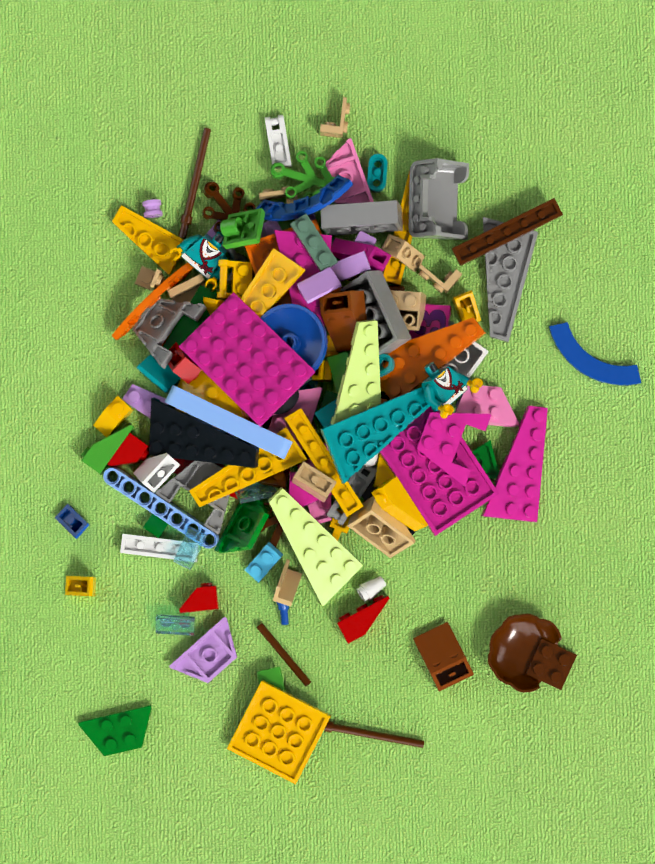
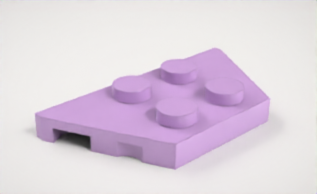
M222 618L169 667L206 683L215 678L237 658L227 618Z

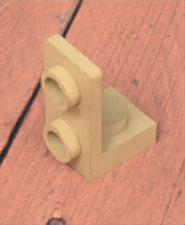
M343 97L340 126H336V123L325 122V125L321 124L320 136L343 138V133H347L348 122L345 121V114H349L350 103H347V97Z
M282 187L278 191L265 189L262 193H259V199L263 201L264 199L287 198L285 196L287 187ZM293 190L287 192L290 196L294 195ZM296 195L294 199H286L287 204L298 200V196Z
M391 234L388 235L381 250L390 254L391 257L398 259L414 272L418 270L425 257L407 241Z
M420 264L418 267L420 271L418 274L427 281L429 279L434 283L433 287L440 293L444 291L447 294L462 276V273L457 269L454 272L450 271L443 279L445 281L443 283L423 265Z
M142 266L135 285L154 291L165 281L164 275L159 269L153 271Z

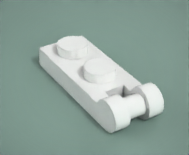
M278 115L276 118L265 117L272 165L279 162L285 168L292 167L284 116ZM279 125L280 129L272 130V126Z

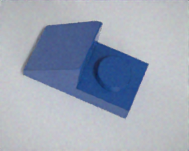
M69 504L55 517L76 539L90 525Z

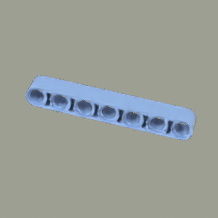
M172 385L165 400V403L282 459H285L293 443L177 386Z
M112 467L104 472L103 479L108 485L201 546L212 548L219 542V535L205 527L203 522L172 502H167L155 494L156 492L153 493L143 483L118 467ZM111 471L117 473L118 478L116 481H112L109 478ZM127 481L132 482L134 485L132 492L127 491L125 488ZM143 492H147L150 495L148 502H144L141 499ZM159 502L164 503L166 506L164 513L159 512L157 509ZM175 513H179L182 516L181 523H176L173 520ZM192 523L198 526L196 534L191 533L189 530V526ZM207 534L214 536L213 544L206 542L205 536Z

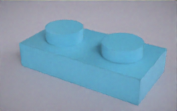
M268 542L247 566L245 571L259 583L283 554Z

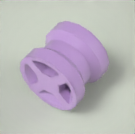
M152 199L142 202L145 208L144 218L163 216L160 210L161 200Z

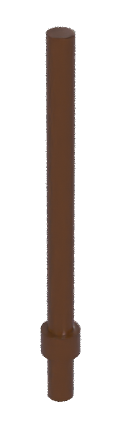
M204 128L184 215L181 216L180 220L182 224L179 237L182 239H186L189 225H191L193 219L191 217L211 133L209 128Z
M328 721L324 732L329 733L335 731L419 748L424 747V740L334 724V721Z

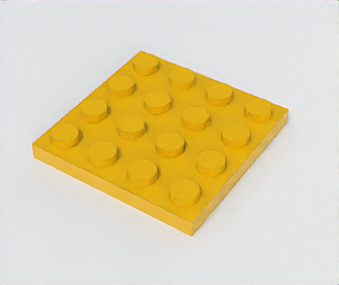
M262 680L227 749L296 784L331 715Z

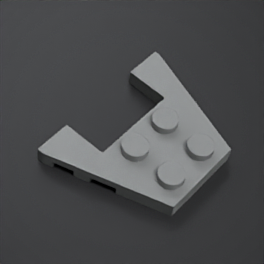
M159 299L150 309L147 308L132 330L147 347L157 363L165 369L174 354L162 347L164 341L183 315L198 322L207 307L202 303L191 304L185 301L180 303L174 300Z
M194 461L162 488L157 490L155 494L171 503L180 487L189 491L223 468L216 463ZM230 494L209 503L214 510L204 526L218 535L221 531Z

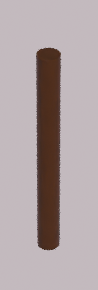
M261 623L256 628L305 687L311 683L310 679L265 625Z

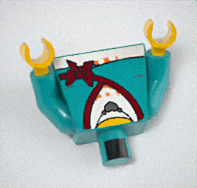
M219 231L213 238L208 234L205 236L198 234L188 237L177 248H173L168 252V255L176 252L177 257L173 261L178 260L181 256L208 279L205 283V288L209 283L214 285L211 292L215 291L217 282L220 280L218 260H227L225 256L227 250L221 246L224 236Z
M431 362L424 367L429 375L422 382L424 399L431 406L433 412L440 411L441 418H447L448 415H452L454 408L451 404L468 390L467 386H470L472 393H477L479 387L483 385L481 379L475 378L471 381V378L453 370L449 366L438 369L436 364Z

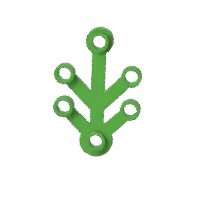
M304 151L297 153L296 161L301 164L306 174L287 169L279 162L271 166L270 174L275 179H281L285 176L303 182L295 187L289 186L286 188L285 196L288 199H294L297 194L313 186L323 188L335 178L328 171L324 157L319 156L314 161L315 167L320 169L324 179L317 178L307 160V153ZM299 155H304V156H305V159H304V160H300V159L298 158V156H299ZM321 160L324 164L319 166L316 162ZM280 167L282 170L281 172H276L274 169ZM293 190L294 195L290 196L287 192ZM317 190V191H315L314 193H312V192H306V193L304 194V197H306V196H308V195H309V196H314V195L320 193V191Z

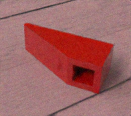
M382 594L373 599L374 604L367 606L365 603L356 608L357 613L353 615L347 613L339 617L340 622L337 624L348 644L367 633L390 599L389 596L384 597Z

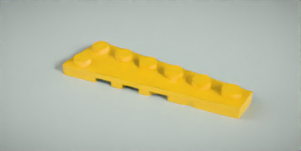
M273 248L244 292L241 300L261 318L305 272V269Z
M285 427L276 433L293 442L285 459L259 448L258 467L227 465L189 490L198 506L202 507L308 459L288 428Z

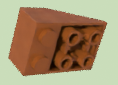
M364 290L331 293L319 298L321 316L337 352L351 351V341L356 322L367 320Z
M448 622L413 638L438 691L444 690L474 675Z

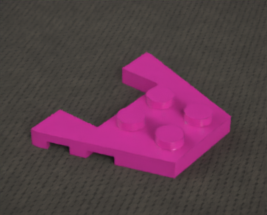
M430 412L416 449L461 485L466 486L471 470L452 463L465 426L469 425L486 431L491 415L452 413L447 418H441L439 412Z

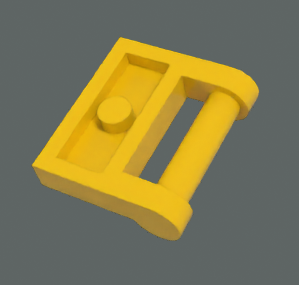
M225 259L218 260L220 280L217 299L226 300L233 292L241 299L252 282L251 263ZM228 268H232L231 293L227 292Z

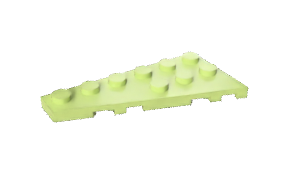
M375 319L356 322L351 341L350 355L346 361L345 375L342 376L336 400L337 406L330 424L381 404L378 321Z
M281 487L268 502L323 607L363 565Z

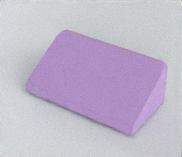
M331 267L297 284L299 292L307 304L342 286Z

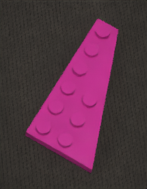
M274 230L279 252L305 269V272L288 289L292 304L310 309L321 319L325 326L321 316L319 298L307 304L297 287L299 282L320 272L295 232ZM320 234L331 250L332 235Z

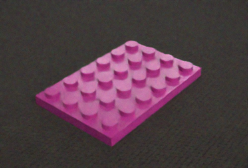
M234 292L179 346L259 427L315 373V370Z
M430 406L417 419H414L407 428L394 437L379 453L394 476L398 477L427 522V526L433 535L436 536L497 496L499 492L462 437L452 463L471 470L466 486L461 485L416 449L429 413L433 412Z

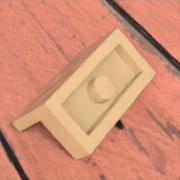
M199 274L167 291L175 302H190L200 285L205 287L206 282L202 274Z
M306 462L302 463L292 480L293 484L322 502L326 501L337 483Z
M286 559L273 601L291 607L302 573L288 569L290 560Z

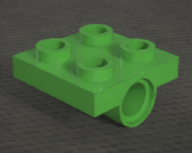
M259 208L229 214L228 219L222 220L220 223L221 233L224 236L222 244L224 248L231 249L260 243L266 212Z

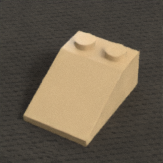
M374 496L362 503L363 507L350 516L347 526L389 558L413 545L416 541L403 523L381 509Z

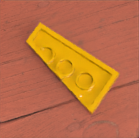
M121 205L112 223L170 276L178 260L173 261L177 257L176 252H172L169 255L168 252L173 248H177L184 239Z

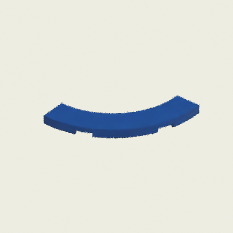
M337 175L331 182L319 190L320 193L310 198L306 196L289 204L264 199L256 209L262 208L266 212L264 220L268 221L297 219L305 214L310 215L328 206L342 196L353 183L351 180Z
M568 322L549 326L551 337L557 349L566 361L583 375L598 382L612 385L628 386L641 384L637 365L617 366L599 361L589 355L577 343Z

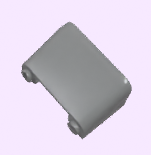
M440 158L419 160L412 163L409 182V233L412 237L468 240L467 224L463 221H457L458 184L464 183L469 177V163Z

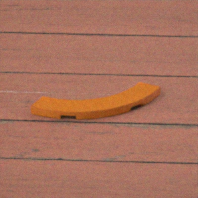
M187 262L175 271L130 313L111 336L115 340H119L126 335L141 318L142 313L147 308L150 309L161 298L160 295L173 288L186 278L194 267Z

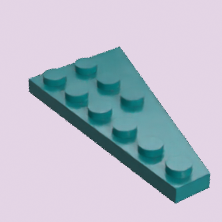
M422 387L320 429L342 484L347 482L355 472H358L365 463L377 455L394 437L430 407L425 402Z

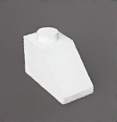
M168 453L146 459L133 473L154 493L180 464Z

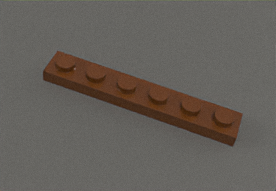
M555 198L452 248V252L459 266H462L563 216Z

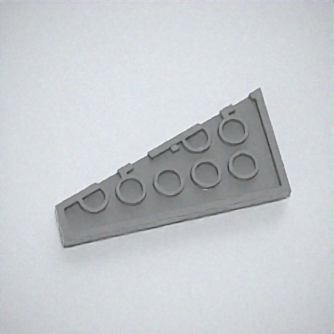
M483 217V233L504 222ZM531 231L485 254L490 338L509 342L536 243L537 231Z

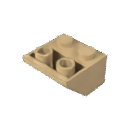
M390 290L407 329L419 331L425 313L426 295L422 292Z

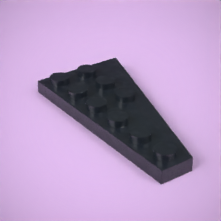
M155 397L151 398L149 455L158 456L168 453L172 458L251 468L258 467L259 447L240 438H235L227 434L228 432L219 430L188 413H183L171 405L160 402Z

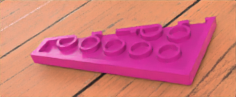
M527 406L519 424L517 435L511 443V449L508 455H506L495 481V488L499 494L488 501L481 516L537 522L548 408Z

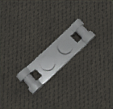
M363 465L348 481L359 500L376 475V465L370 467ZM363 469L370 472L367 477L361 473ZM335 500L326 515L330 518H335L338 520L337 523L343 525L348 517H346L345 513L341 514L336 511L339 504Z

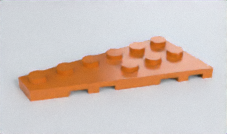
M472 317L407 341L388 354L394 359L395 367L392 372L380 378L381 388L390 400L414 390L429 377L424 369L427 364L434 362L438 369L442 368L486 334V332L475 318ZM387 361L383 364L384 368L388 366Z

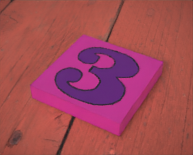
M426 304L424 318L419 331L409 330L411 338L415 339L448 327L451 306Z

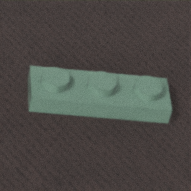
M307 214L290 223L291 228L319 271L338 263Z

